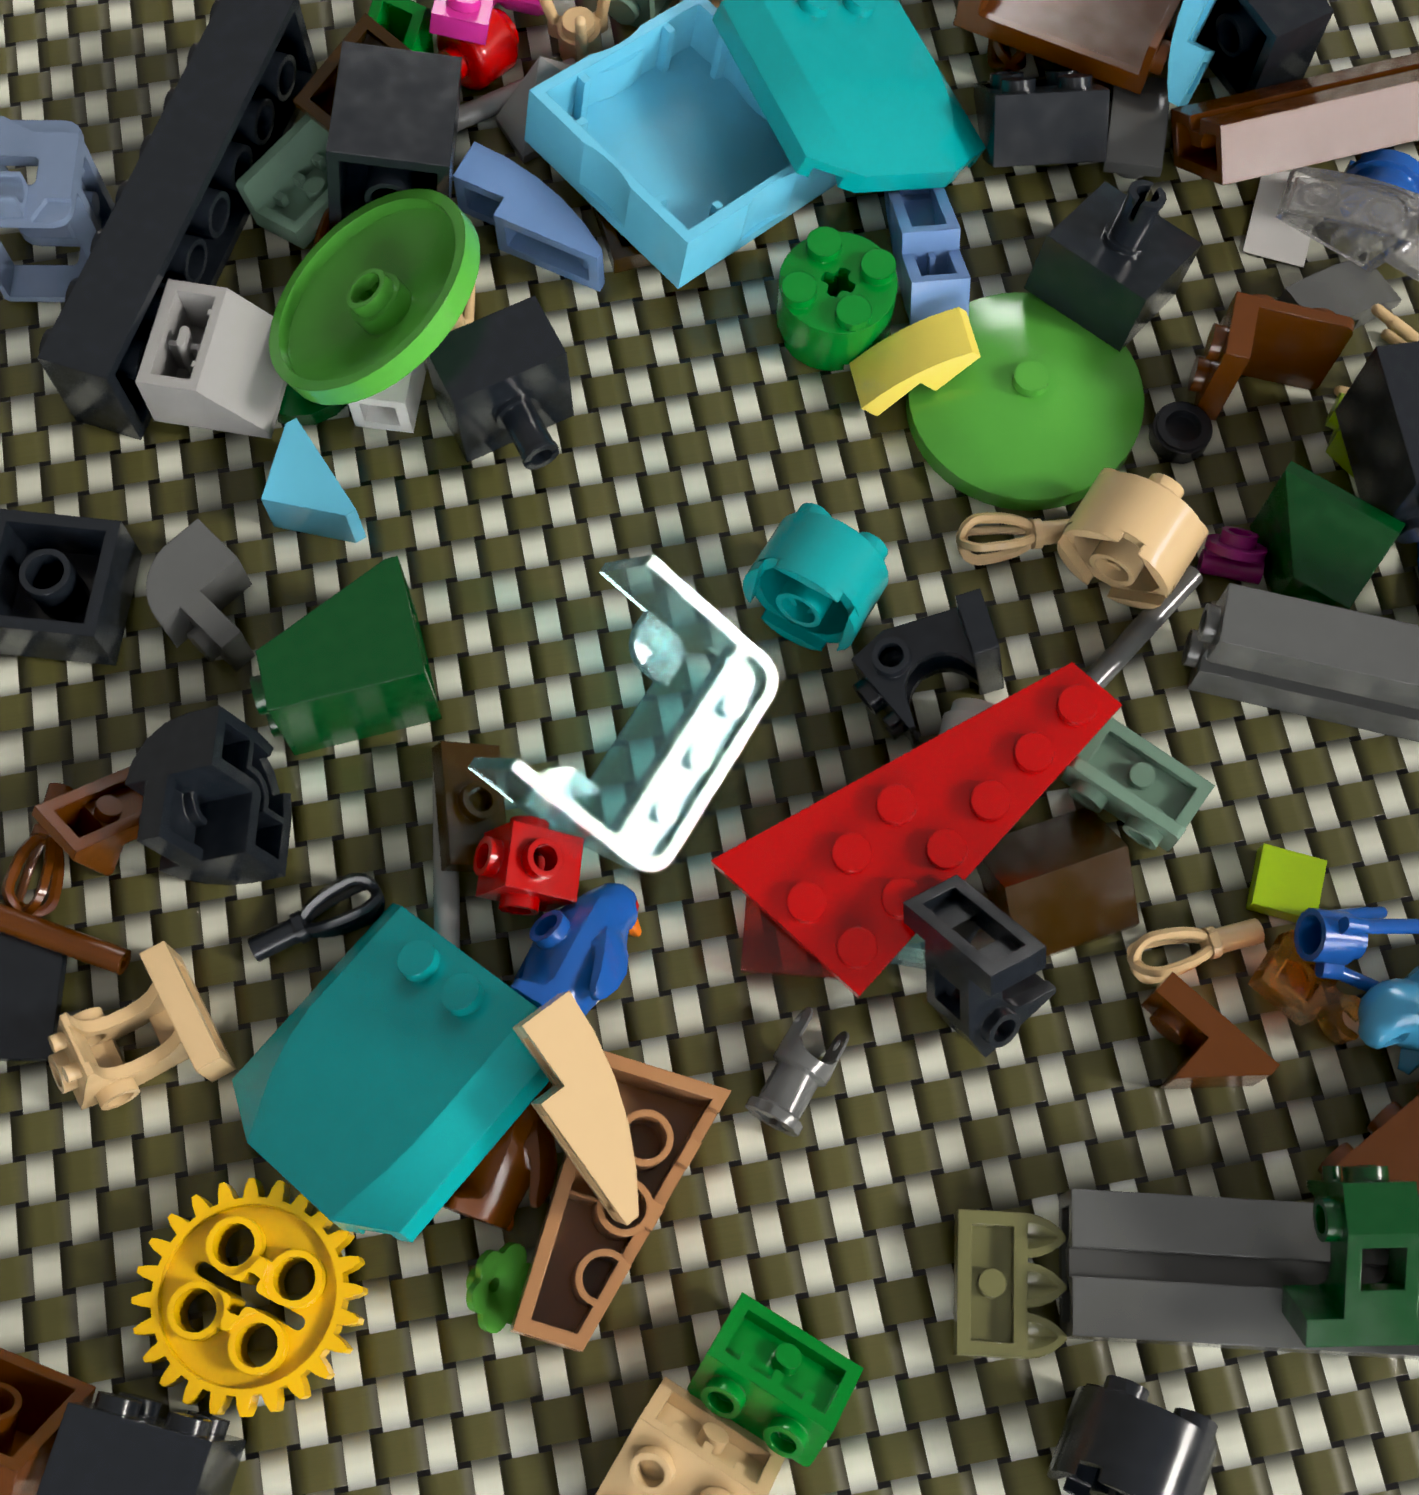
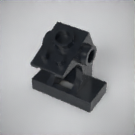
M980 588L956 595L957 608L883 630L851 659L859 680L852 685L855 692L874 715H877L882 710L887 713L882 720L887 725L885 727L886 731L894 740L904 734L914 746L920 745L911 714L910 702L919 684L935 674L953 672L963 675L977 684L980 695L1004 688L1000 646Z
M955 875L903 902L904 923L925 940L927 1001L951 1028L985 1058L996 1048L1008 1044L1016 1036L1020 1026L1056 993V987L1048 980H1043L1036 974V972L1046 967V946L960 876ZM981 928L996 941L977 950L970 943Z

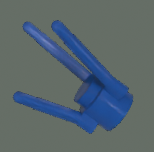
M1382 906L1333 910L1308 908L1301 913L1294 930V943L1300 958L1308 962H1316V977L1339 980L1367 992L1371 987L1378 984L1379 981L1345 967V965L1353 960L1360 959L1364 955L1368 946V934H1419V919H1384L1388 911Z

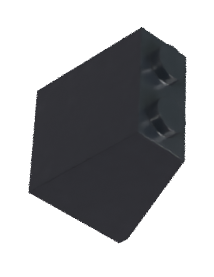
M342 41L326 147L330 230L362 206L394 192L408 189H430L440 192L451 199L460 107L462 57Z
M1419 341L1376 346L1335 410L1359 498L1405 523L1404 528L1397 537V542L1402 544L1419 541Z

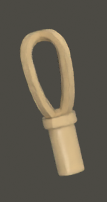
M1003 512L976 513L966 518L960 525L956 533L957 549L961 557L972 565H988L1006 561L1027 552L1029 549H1042L1044 545L1057 544L1070 519L1042 521L1040 518L1028 520L1019 515ZM993 523L1007 524V525L975 526V525H977V524H993ZM1025 535L1020 538L988 543H976L968 540L969 536ZM970 551H973V552H991V553H985V554L977 555V554H973V553L970 552Z
M1256 918L1218 928L1208 926L1201 929L1195 927L1159 929L1142 935L1137 941L1130 944L1127 948V961L1132 974L1140 982L1155 984L1162 982L1172 972L1179 976L1194 969L1208 959L1213 960L1222 957L1223 953L1262 944L1265 939L1264 929ZM1181 943L1200 944L1201 947L1195 954L1164 966H1149L1142 961V953L1144 949Z

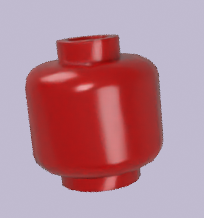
M498 8L492 9L486 45L437 35L436 45L438 54L462 57L461 85L470 90L484 89L513 68L518 58V31L511 18Z

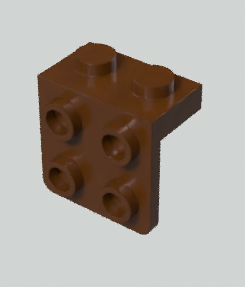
M1237 291L1221 323L1213 324L1206 342L1204 355H1197L1192 366L1188 390L1196 392L1194 404L1204 410L1210 420L1215 421L1241 375L1308 390L1317 389L1352 337L1354 320L1348 316L1336 314L1326 308H1309L1278 301L1264 294L1251 295Z

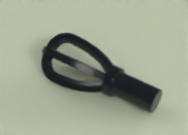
M364 873L347 874L318 891L304 904L301 911L298 910L290 914L289 919L248 938L249 947L256 960L260 962L300 942L305 944L313 940V938L335 937L366 927L374 923L384 911L385 899L378 882L371 876ZM369 890L371 896L362 905L321 922L311 923L322 913L362 891Z

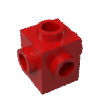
M525 815L511 817L510 822L485 832L484 837L476 848L473 861L474 872L478 875L476 896L499 901L498 909L500 911L521 916L537 915L539 911L548 912L576 903L584 838L550 830L549 822L539 817Z

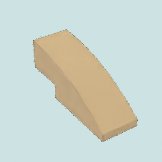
M566 991L557 994L512 1027L553 1085V1087L531 1102V1105L612 1219L624 1225H629L639 1217L637 1169L628 1118L614 1073L596 1033L571 992Z

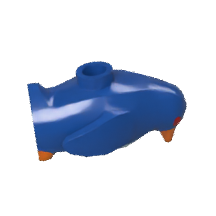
M605 883L579 896L576 903L566 905L560 910H551L543 914L530 930L529 936L533 943L510 988L537 1008L544 1005L557 994L570 991L586 1016L600 1000L607 998L618 989L627 974L629 958L627 951L628 935L639 937L642 933L638 920L639 904L635 893L624 884Z

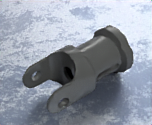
M809 1006L798 1014L773 1055L776 1065L758 1096L749 1097L745 1105L749 1112L760 1121L792 1137H798L803 1129L799 1121L817 1087H825L850 1037L848 1032H841L832 1041L823 1059L820 1061L804 1047L802 1035L814 1012L813 1008Z

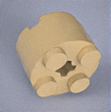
M1104 468L1066 524L1063 534L1057 543V551L1066 567L1086 585H1089L1092 578L1096 577L1112 587L1107 597L1115 602L1133 608L1155 609L1161 606L1165 598L1173 592L1208 536L1209 531L1191 507L1181 499L1184 495L1183 487L1173 478L1165 474L1154 473L1147 479L1136 474Z

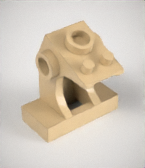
M165 941L139 953L153 982L147 992L139 999L106 1016L100 1007L88 1008L73 1016L65 1012L59 1016L57 1033L48 1036L50 1047L54 1054L48 1056L53 1078L63 1094L73 1091L81 1110L99 1104L101 1110L117 1108L131 1101L140 1093L139 1085L190 1059L195 1071L211 1082L236 1070L182 957ZM150 1022L161 1045L151 1052L126 1063L116 1040Z

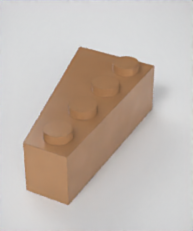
M604 1051L614 1073L629 1122L637 1169L639 1217L629 1225L614 1221L564 1152L510 1332L575 1352H583L630 1270L631 1264L649 1233L656 1225L666 1207L667 1201L685 1170L689 1167L702 1144V1140L732 1090Z

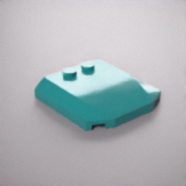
M723 0L720 3L712 21L797 174L809 177L813 168L835 175L838 188L853 193L945 188L955 180L960 171L966 166L968 168L973 166L985 150L984 143L899 0Z
M392 903L232 1079L246 1141L320 1212L342 1230L364 1234L366 1230L392 1235L397 1240L412 1243L550 1081L512 1028L538 1008L406 908Z

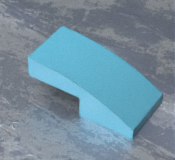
M1183 0L1171 40L1167 75L1168 102L1178 107L1188 105L1215 53L1214 50L1195 41L1216 0Z

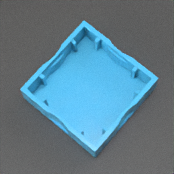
M683 0L640 25L630 37L609 49L590 54L531 88L528 95L524 140L677 289L837 184L835 175L813 168L809 177L795 172L712 19L718 8L709 0Z

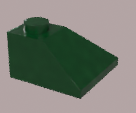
M1291 461L1250 525V530L1259 535L1257 543L1268 549L1264 561V571L1272 593L1349 610L1401 533L1405 523Z

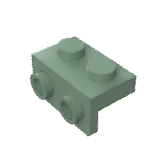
M306 114L236 183V187L257 225L302 249H305L315 238L321 218L328 208L326 147L329 132Z
M1111 718L1067 766L1061 778V781L1070 786L1068 793L1079 804L1097 813H1100L1102 809L1106 810L1125 823L1122 829L1134 841L1153 850L1160 846L1167 852L1182 837L1186 827L1215 787L1214 784L1114 718Z

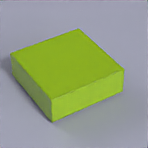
M1263 843L1257 849L1246 909L1297 923L1301 913L1306 909H1319L1327 860Z

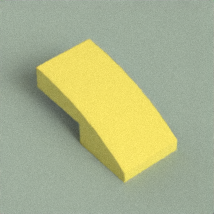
M957 307L935 314L899 330L866 350L850 362L849 365L861 409L879 416L920 383L937 391L981 356L967 312Z

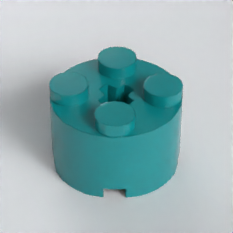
M804 503L797 512L789 514L782 519L744 577L743 592L749 604L756 596L761 605L766 609L760 618L772 630L789 641L817 651H822L826 643H839L837 651L845 650L853 643L888 585L889 575L884 562L888 555V549L877 536L868 532H857L845 523L832 518L823 507L814 503Z

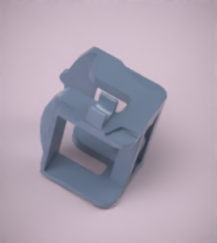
M0 116V228H18L25 241L36 246L80 247L79 261L75 265H14L0 241V291L4 298L11 302H65V295L70 282L74 278L79 277L90 255L92 239L99 229L104 228L115 204L84 142V135L77 124L66 120H10ZM7 166H38L36 181L28 185L20 171H9Z

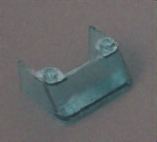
M653 554L606 562L599 571L604 578L644 611L630 633L629 652L636 667L649 677L653 683L590 780L576 769L568 766H551L536 773L519 758L474 757L468 766V769L527 815L547 820L550 830L584 838V847L628 869L645 872L659 871L673 861L769 707L778 687V674L771 658Z

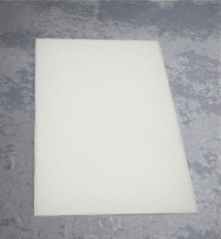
M1286 171L1262 176L1242 252L1304 268L1324 181Z

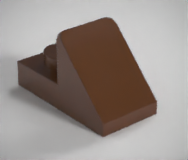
M130 766L34 806L32 816L73 861L106 876L114 873L124 844L137 839L143 796L125 786Z
M1174 972L1165 978L1141 1004L1151 1014L1149 1017L1151 1024L1163 1037L1178 1045L1184 1043L1191 1049V1052L1160 1086L1162 1089L1253 1086L1272 1075L1280 1065Z

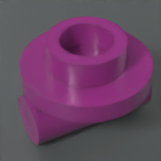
M1224 526L1222 527L1221 534H1209L1207 536L1205 547L1202 549L1198 560L1197 570L1202 574L1259 585L1263 576L1264 561L1268 549L1257 543L1259 538L1257 533L1240 527Z

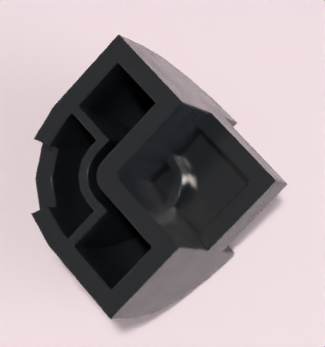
M220 705L189 712L165 722L146 739L132 760L125 786L143 796L137 841L161 854L159 871L179 879L203 884L238 885L285 877L292 820L291 793L280 794L275 772L267 758L270 757L274 748L260 733Z

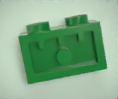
M742 1292L689 1383L687 1390L691 1395L701 1400L712 1413L722 1418L731 1419L765 1441L767 1446L776 1454L793 1459L802 1466L809 1467L832 1435L864 1368Z

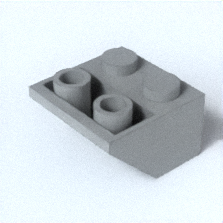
M168 279L135 380L153 420L271 439L287 383L275 371L270 357L269 335L273 316L228 288Z

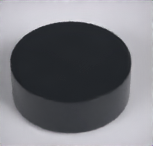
M1183 401L1169 403L1157 412L1150 426V445L1159 457L1168 462L1176 464L1190 463L1204 453L1213 433L1212 422L1206 412L1195 404Z

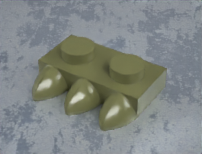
M957 1209L955 1211L953 1356L1025 1360L1040 1358L1050 1354L1067 1341V1335L1052 1321L1028 1312V1308L1048 1304L1067 1290V1285L1055 1273L1041 1265L1028 1262V1258L1048 1254L1066 1241V1235L1059 1227L1041 1216L1030 1213Z

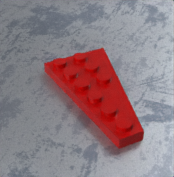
M1071 662L711 860V864L859 998L917 934L904 923L903 902L955 875L965 880L1114 716L1122 704Z

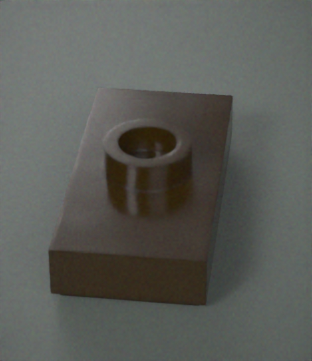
M440 741L432 748L441 870L474 872L473 861L475 851L479 842L484 837V833L506 824L499 745Z

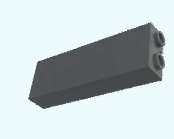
M1229 583L1215 605L1206 604L1201 616L1199 629H1191L1188 633L1182 654V665L1191 667L1187 686L1188 690L1419 742V625Z
M1070 1189L1059 1196V1228L1066 1235V1241L1059 1246V1278L1067 1285V1290L1059 1296V1328L1067 1335V1339L1419 1360V1345L1306 1348L1282 1313L1283 1285H1319L1326 1280L1329 1273L1330 1242H1321L1317 1237L1313 1222L1314 1203ZM1389 1248L1362 1249L1361 1284L1377 1283L1383 1280L1388 1267Z

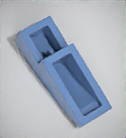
M474 141L453 174L458 207L462 212L495 226L499 250L600 292L605 284L603 250L585 223L558 194L538 177L506 156Z
M945 189L884 191L892 251L896 261V272L910 325L957 307L965 310L969 317L971 277L960 252L961 228Z

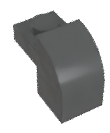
M197 518L168 542L153 560L146 581V594L150 609L177 648L189 638L194 646L210 662L221 656L236 672L255 656L242 632L221 612V610L250 587L252 583L239 558Z

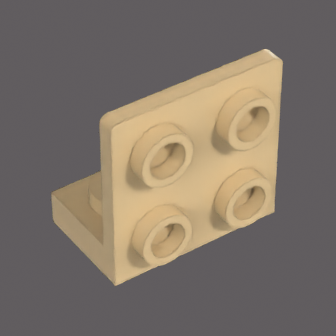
M664 1377L637 1420L596 1495H769L785 1457L773 1452L765 1441L731 1419L722 1418L712 1413L701 1400L667 1377Z

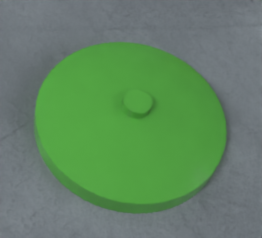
M408 189L375 199L354 211L334 226L310 250L296 268L277 303L270 327L269 352L272 364L278 375L297 393L313 403L344 405L380 393L411 373L445 339L462 314L473 291L479 271L480 243L476 229L470 219L449 197L440 192L430 189Z
M1025 292L995 294L969 302L968 318L981 357L937 391L920 383L906 394V414L911 435L917 448L932 469L947 483L967 496L989 505L1012 510H1048L1069 505L1083 499L1101 470L1112 468L1119 471L1140 432L1144 414L1142 379L1128 348L1125 346L1119 352L1032 293Z

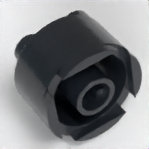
M1107 1375L1103 1387L1088 1383L1076 1389L1047 1476L1052 1481L1067 1477L1063 1490L1070 1495H1204L1218 1449L1217 1443L1214 1441L1218 1426L1208 1417L1192 1410L1175 1408L1172 1413L1147 1402L1150 1392L1146 1388L1129 1379Z

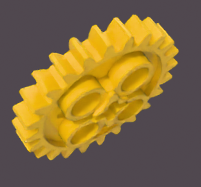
M248 1178L243 1198H239L233 1186L225 1182L220 1183L218 1188V1204L215 1206L204 1197L197 1194L191 1198L196 1217L189 1221L171 1213L167 1218L176 1233L173 1240L169 1242L158 1238L150 1239V1246L162 1256L158 1266L144 1265L137 1267L136 1273L143 1278L153 1281L150 1292L131 1297L132 1304L151 1308V1318L133 1328L136 1335L156 1336L157 1343L142 1357L144 1362L155 1364L168 1360L170 1365L163 1373L159 1383L163 1387H174L187 1379L188 1383L182 1402L187 1405H196L209 1391V1412L213 1415H224L234 1396L240 1417L254 1416L259 1396H262L270 1412L283 1411L285 1388H289L299 1399H308L311 1397V1390L307 1375L312 1372L321 1378L331 1380L335 1373L326 1356L330 1351L351 1354L353 1348L340 1336L343 1326H361L365 1320L358 1314L347 1310L349 1300L359 1299L368 1295V1288L349 1283L348 1278L349 1274L365 1265L364 1259L359 1256H343L341 1253L355 1238L354 1233L338 1230L330 1234L329 1229L333 1222L320 1211L311 1216L314 1205L301 1193L289 1204L291 1195L290 1185L284 1181L277 1180L267 1198L265 1197L262 1182L256 1178ZM249 1228L254 1236L255 1247L252 1255L246 1262L238 1266H232L226 1258L225 1247L228 1239L236 1231ZM308 1261L312 1264L315 1271L313 1288L307 1296L299 1300H292L285 1291L284 1280L286 1274L298 1262ZM206 1262L235 1281L256 1286V1291L263 1297L302 1316L305 1320L304 1327L296 1330L267 1311L245 1307L246 1301L241 1296L198 1274L199 1265ZM209 1292L216 1302V1314L214 1320L207 1328L196 1332L188 1321V1310L191 1302L198 1295ZM268 1325L277 1336L278 1347L274 1357L268 1363L257 1367L248 1356L247 1344L255 1330Z

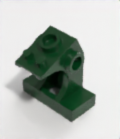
M1322 1166L1323 1180H1307V1188L1315 1197L1313 1222L1317 1237L1321 1242H1330L1329 1273L1326 1280L1319 1285H1283V1315L1306 1348L1419 1345V1194L1417 1181L1389 1180L1388 1166H1342L1343 1179L1341 1177V1166ZM1389 1248L1388 1267L1383 1280L1377 1283L1361 1284L1362 1249Z

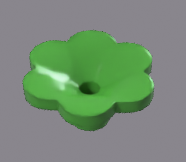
M508 1242L499 1251L486 1250L477 1260L476 1266L468 1273L466 1279L468 1289L466 1293L467 1307L477 1313L479 1327L485 1332L498 1333L504 1328L506 1323L512 1324L530 1263L527 1262L525 1247L521 1244Z

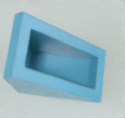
M297 418L287 422L261 497V501L273 526L353 543L366 538L356 508Z

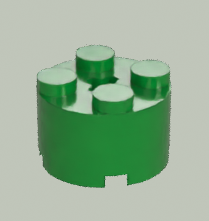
M828 226L812 230L808 234L807 239L797 244L788 253L781 266L777 295V328H779L784 338V345L789 353L809 367L823 371L844 370V365L849 364L866 350L887 338L891 328L898 287L896 261L893 255L865 237L849 232H838L836 229Z

